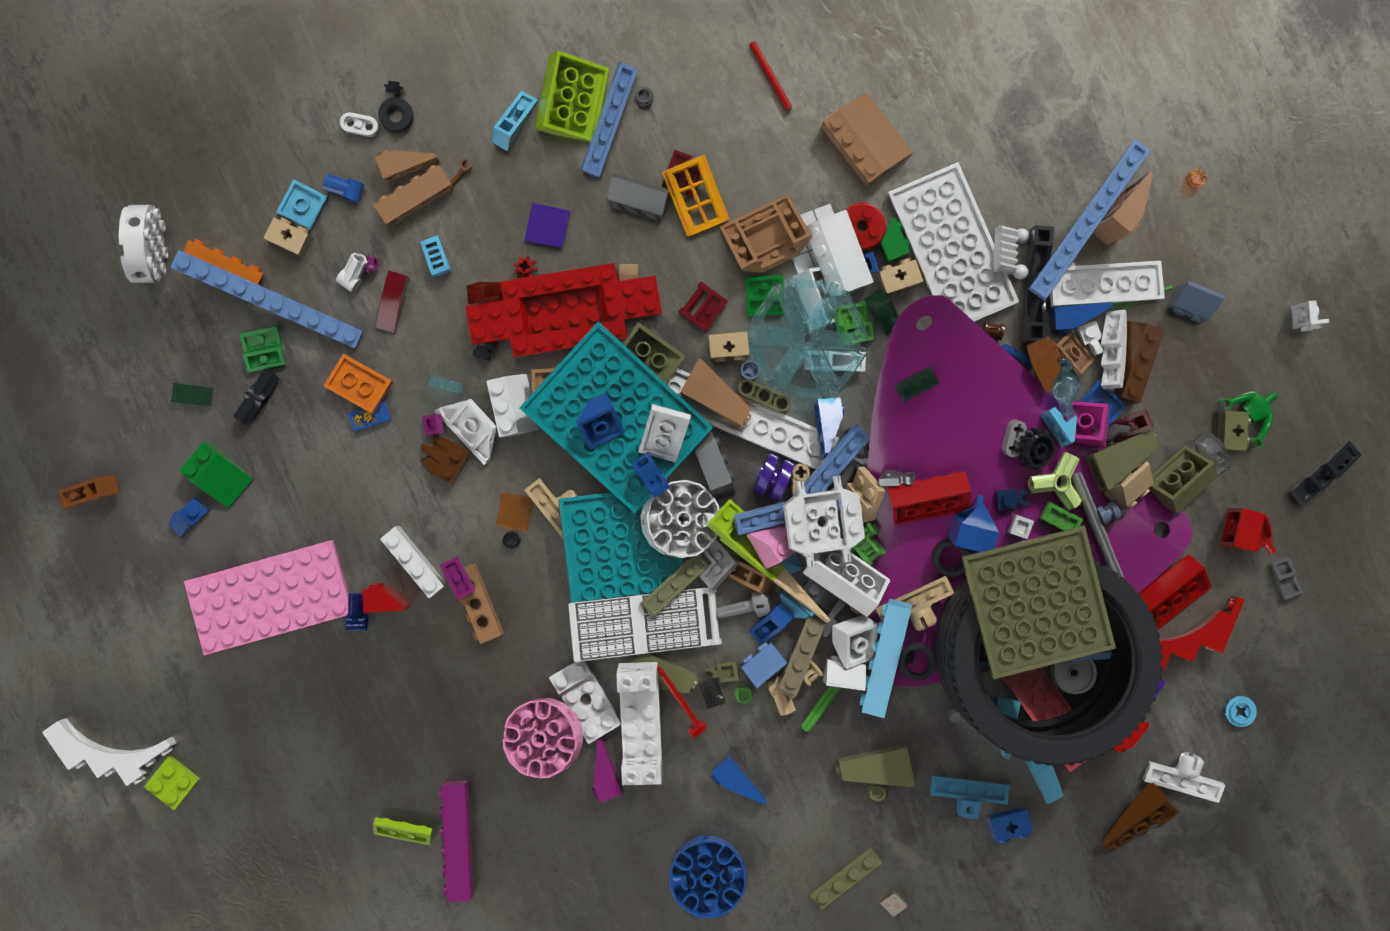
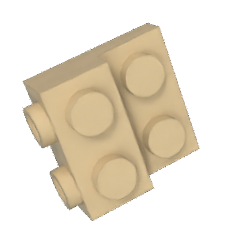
M865 466L858 467L854 481L847 483L845 489L860 496L863 522L873 521L878 513L885 489L880 486L879 482Z

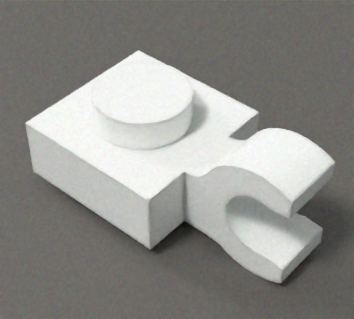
M1096 320L1076 328L1084 346L1089 344L1093 356L1104 352L1101 344L1098 342V340L1102 339V334Z

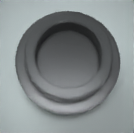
M641 87L637 89L635 101L638 105L648 106L653 102L654 95L650 88Z

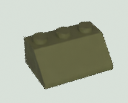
M1184 445L1152 474L1153 484L1149 487V490L1162 505L1178 514L1218 477L1215 463Z

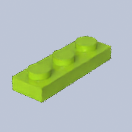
M375 817L373 823V834L425 845L431 844L432 828L424 825H412L404 821L397 822L388 818Z

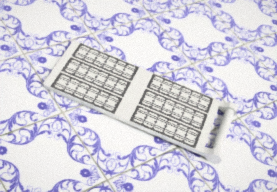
M709 587L683 590L653 618L640 604L649 594L569 603L573 660L580 662L722 644V638L719 637L715 598L717 589L713 591ZM706 593L708 594L712 639H707L702 596V594Z

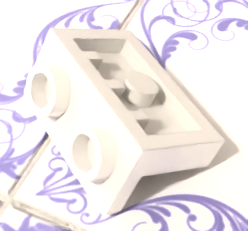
M1316 300L1291 306L1293 329L1301 328V332L1312 331L1313 329L1323 328V324L1329 323V319L1318 320L1319 307Z

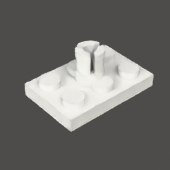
M652 404L638 452L643 454L648 452L650 456L676 462L691 415Z

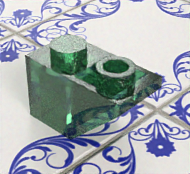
M878 289L865 298L864 301L871 315L885 335L888 336L891 334L899 316L891 299Z

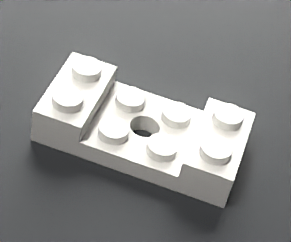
M586 661L573 662L549 677L566 705L576 713L582 726L583 736L588 744L621 725L619 715ZM584 694L590 695L591 703L583 704L581 696Z

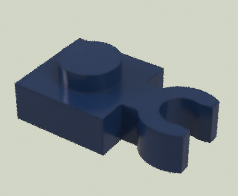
M1014 488L995 490V509H1016L1017 503L1022 505L1030 504L1029 501L1022 500V496L1029 494V491L1019 490L1016 493Z

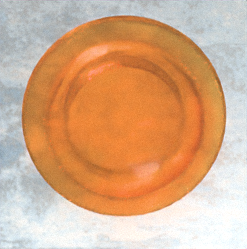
M1198 168L1192 169L1187 174V183L1193 188L1203 186L1206 182L1205 172Z

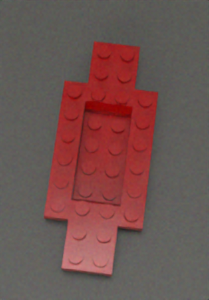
M615 263L500 281L503 294L502 301L466 306L472 345L510 339L513 358L574 348L597 322L601 323L618 340L627 339L624 320L662 314L656 275L618 281ZM599 286V287H596V288H590V289H584V290H578V291H571V292H565V293H559V294H553V295H547V296H541V297L523 299V298H528V297H534V296H540V295H546V294H552V293H558V292H564V291H570V290H576V289H583V288H589V287Z

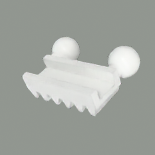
M1001 225L995 228L994 272L1005 271L1007 275L1013 274L1018 280H1023L1027 277L1028 269L1025 265L1015 266L1018 259H1015L1018 254L1016 252L1018 248L1016 242L1024 244L1029 240V232L1026 229L1016 230Z

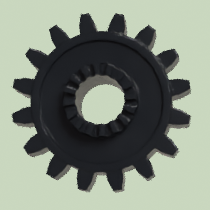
M1032 427L1031 431H1025V436H1020L1022 441L1016 444L1019 446V449L1015 450V453L1019 454L1016 460L1020 461L1019 465L1024 468L1039 470L1040 467L1044 468L1051 461L1055 451L1054 438L1050 437V432L1039 427Z

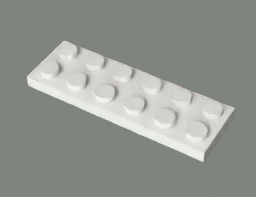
M1161 261L1069 266L1050 293L1051 307L1165 299Z

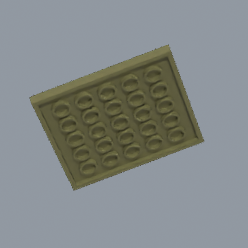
M1085 526L962 557L993 679L1116 648Z

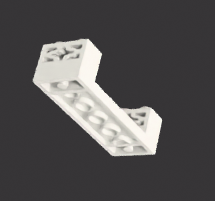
M658 662L619 663L616 675L621 709L622 785L661 784Z

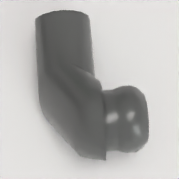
M1112 424L1108 428L1107 442L1115 441L1114 439L1119 434L1129 436L1131 426Z

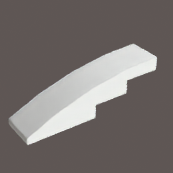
M1126 310L1107 311L1101 345L1104 348L1101 366L1104 368L1101 386L1103 389L1122 388L1126 362L1127 315Z

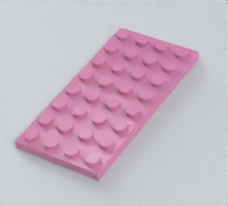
M334 540L184 581L204 655L353 614Z

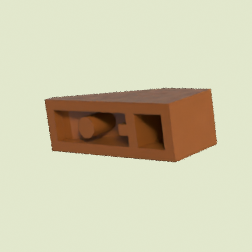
M115 475L96 477L58 490L63 509L119 494Z

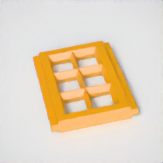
M705 154L662 171L687 237L730 220ZM697 165L703 180L693 183L687 169ZM684 171L689 185L679 189L674 174ZM705 184L710 199L700 202L695 187ZM691 189L697 204L687 208L681 193ZM712 203L717 217L707 221L702 206ZM699 208L704 223L694 226L689 212Z

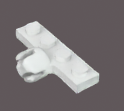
M1183 752L1180 755L1175 767H1168L1149 761L1143 776L1145 782L1155 783L1162 787L1219 803L1225 788L1223 782L1200 776L1204 761L1195 754L1189 756V752Z

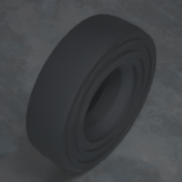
M389 98L379 108V121L390 132H403L413 122V110L409 103L402 98ZM394 108H399L403 111V118L398 122H393L389 119V112Z

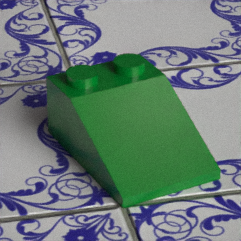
M206 441L200 444L178 470L194 485L227 508L232 506L254 480L213 443Z

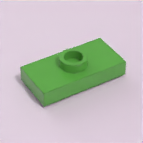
M1047 502L1039 519L1062 531L1079 527L1083 520L1051 502Z

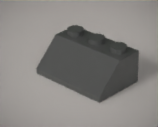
M613 173L607 200L613 208H627L630 213L636 215L643 213L647 214V217L652 220H658V218L663 219L669 201V190Z

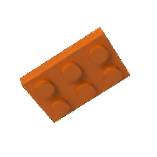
M343 353L325 382L324 387L374 415L393 381Z

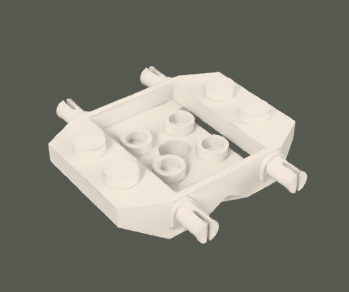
M841 476L832 477L834 483L832 490L809 494L805 492L804 481H797V493L783 505L789 549L806 556L807 568L815 567L814 553L833 550L843 552V562H851V548L865 538L860 496L843 489ZM836 500H839L843 538L840 536ZM820 516L825 518V525L823 527H820L817 523Z

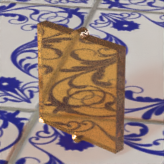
M502 492L496 525L509 527L510 530L520 529L528 531L533 504L532 499L520 496L519 493L515 495Z

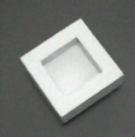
M1014 514L1007 532L1028 539L1034 521Z

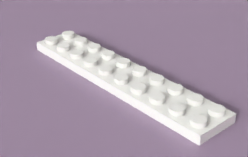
M677 368L666 384L680 396V392L690 374ZM738 395L751 408L749 414L752 415L747 425L742 424L741 428H738L680 396L709 424L795 462L805 464L814 470L823 462L821 460L817 428ZM836 436L831 447V450L833 449L836 441L838 440V437Z

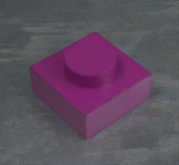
M441 414L422 416L425 435L444 433Z

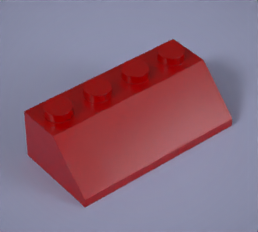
M965 471L953 472L945 476H933L926 480H914V484H900L899 486L888 487V498L894 526L955 514L971 508V490Z
M1188 554L1180 559L1172 568L1164 571L1158 579L1143 589L1140 595L1149 606L1147 609L1152 612V618L1158 626L1156 630H1159L1209 591L1212 586L1205 568Z

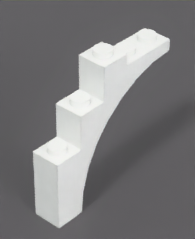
M67 718L57 721L42 732L68 770L75 767L78 770L88 764L97 778L103 775L108 777L117 771L126 786L132 783L137 785L146 779L144 775L149 772L148 767L157 761L156 757L160 754L162 757L173 750L171 747L177 743L171 737L146 749L116 750L101 746L87 739L73 727Z

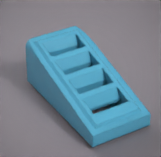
M438 235L420 242L431 275L434 278L452 271ZM437 243L436 246L427 249L426 247L428 244ZM439 249V252L432 255L429 254V252ZM441 256L442 259L432 262L431 259ZM444 263L443 266L434 268L435 265Z

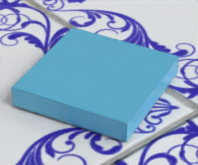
M293 179L276 213L312 231L329 197Z

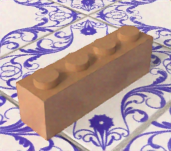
M433 165L426 170L425 174L417 175L410 179V183L395 188L393 190L394 193L389 196L380 197L374 206L385 224L390 228L451 191L454 187L441 166Z

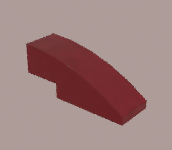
M388 270L379 305L376 328L392 333L396 332L406 298L404 295L410 279L407 275Z

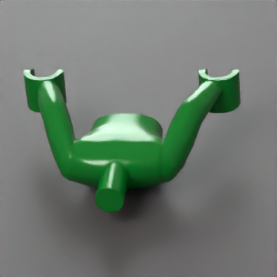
M1251 391L1231 399H1220L1218 404L1224 401L1227 404L1222 410H1228L1232 405L1246 401L1241 411L1249 412L1251 423L1264 420L1257 436L1250 439V443L1255 440L1257 441V445L1253 449H1260L1263 446V439L1271 429L1274 414L1269 404L1278 395L1272 391L1264 398L1256 391Z

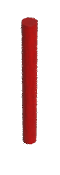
M752 41L749 45L785 110L791 109L793 106L757 42Z

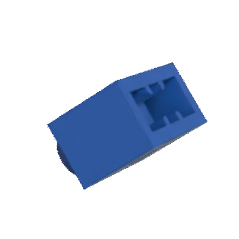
M1024 806L986 815L991 836L995 842L1006 843L1011 838H1025L1029 836L1028 834L1033 833L1029 813ZM1012 822L1011 829H1008L1009 823Z

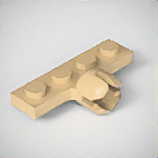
M541 478L528 486L525 492L563 539L558 499L576 497L577 493L573 489H569L560 497H555Z
M944 576L895 600L912 604L909 618L915 629L921 631L927 628L924 620L928 627L933 626L937 621L931 605L953 595L954 591L947 576ZM882 605L875 609L881 619V622L883 623L885 616L881 615L883 610Z

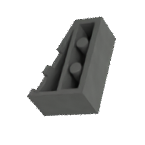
M711 431L698 443L694 451L712 497L719 501L736 494L732 483L735 481L732 470L728 471L726 468V464L729 463L725 453H720L719 448L722 446L718 436L714 437Z

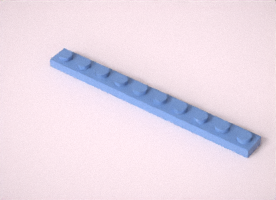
M1136 139L1131 143L1028 288L1031 292L1042 300L1048 297L1151 150Z
M178 250L170 267L353 348H356L363 331L183 251Z

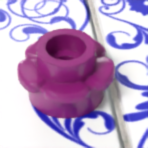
M367 255L366 260L368 262L364 270L369 274L377 272V258Z

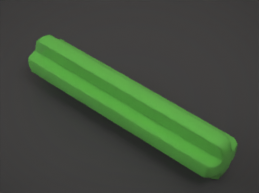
M829 686L801 724V728L808 733L811 731L841 687Z

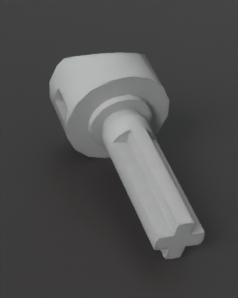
M757 591L751 592V600L716 608L719 619L753 610L756 612L757 617L768 615L771 611L769 594Z

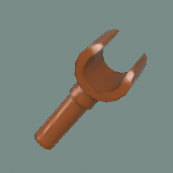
M466 159L460 162V170L450 181L452 184H455L464 173L471 172V164L468 168L463 167Z

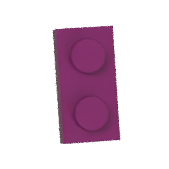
M458 556L440 565L457 600L476 591Z

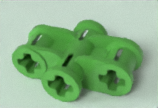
M840 521V534L843 536L842 522ZM868 521L863 526L865 538L852 547L850 552L854 554L856 551L863 561L871 566L875 559L880 555H885L886 552L882 545L873 537L880 533L878 527L872 521Z

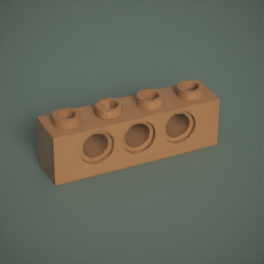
M473 563L464 568L476 591L460 598L459 601L461 605H465L467 610L465 616L467 621L472 623L474 627L472 633L475 640H479L480 644L503 635L504 631L477 565ZM473 599L480 601L481 606L479 609L473 608ZM480 617L487 618L488 625L486 627L479 624Z

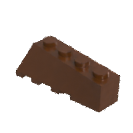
M1127 321V346L1123 387L1116 388V396L1120 400L1131 404L1141 403L1165 331L1164 329L1145 323Z

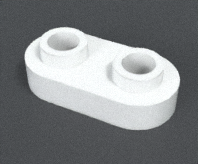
M348 112L340 118V125L347 133L373 137L379 131V124L373 117ZM354 121V125L349 127L348 123ZM368 125H373L371 130H367Z

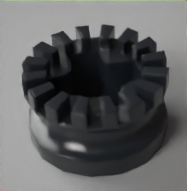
M510 531L505 533L502 540L507 548H516L520 544L521 538L517 532ZM508 535H509V536H514V535H515V537H516V538H515L516 544H513V543L508 544V543H507L508 540H509V539L507 538Z

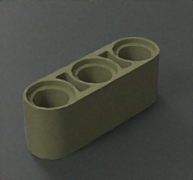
M748 379L741 381L738 385L739 395L780 413H784L790 408L791 402L789 397ZM749 384L752 387V391L745 394L742 392L741 386ZM766 391L769 394V400L761 401L759 393ZM778 399H784L787 402L785 409L777 407L776 402Z

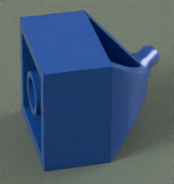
M976 496V503L973 507L953 515L947 537L955 546L978 552L995 548L999 531L983 504V496Z

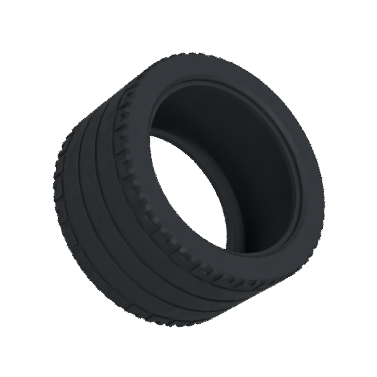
M1094 561L1116 648L1111 649L1110 659H1104L1099 680L1087 698L1071 711L1052 719L1027 721L1012 718L1002 714L990 699L980 672L979 653L982 636L966 576L963 577L961 583L959 582L956 585L954 594L945 601L946 604L940 612L942 615L941 618H938V625L935 630L937 635L934 638V654H936V671L940 675L939 681L944 693L947 694V698L954 709L959 712V715L995 746L1008 754L1011 753L1014 757L1028 762L1032 760L1035 764H1046L1052 766V764L1057 766L1065 764L1074 765V762L1080 764L1086 760H1094L1096 756L1101 757L1107 751H1113L1115 746L1123 744V740L1127 737L1130 738L1132 736L1131 733L1139 728L1140 722H1144L1146 713L1150 712V706L1156 700L1155 694L1159 691L1158 683L1162 679L1160 671H1163V666H1161L1163 654H1161L1160 650L1162 649V644L1159 641L1160 633L1156 630L1158 626L1152 618L1153 614L1151 611H1148L1147 608L1149 606L1143 601L1140 593L1135 592V588L1124 577H1119L1116 571L1111 570L1105 565H1100L1097 561Z

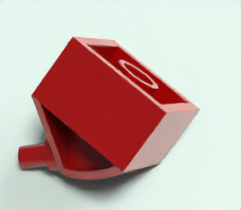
M1228 508L1220 545L1257 552L1261 547H1265L1269 555L1276 552L1272 545V528L1265 513L1244 508Z

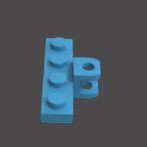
M932 776L930 795L956 798L957 814L963 818L976 819L980 811V801L1008 805L1010 785ZM967 807H970L969 812H966Z

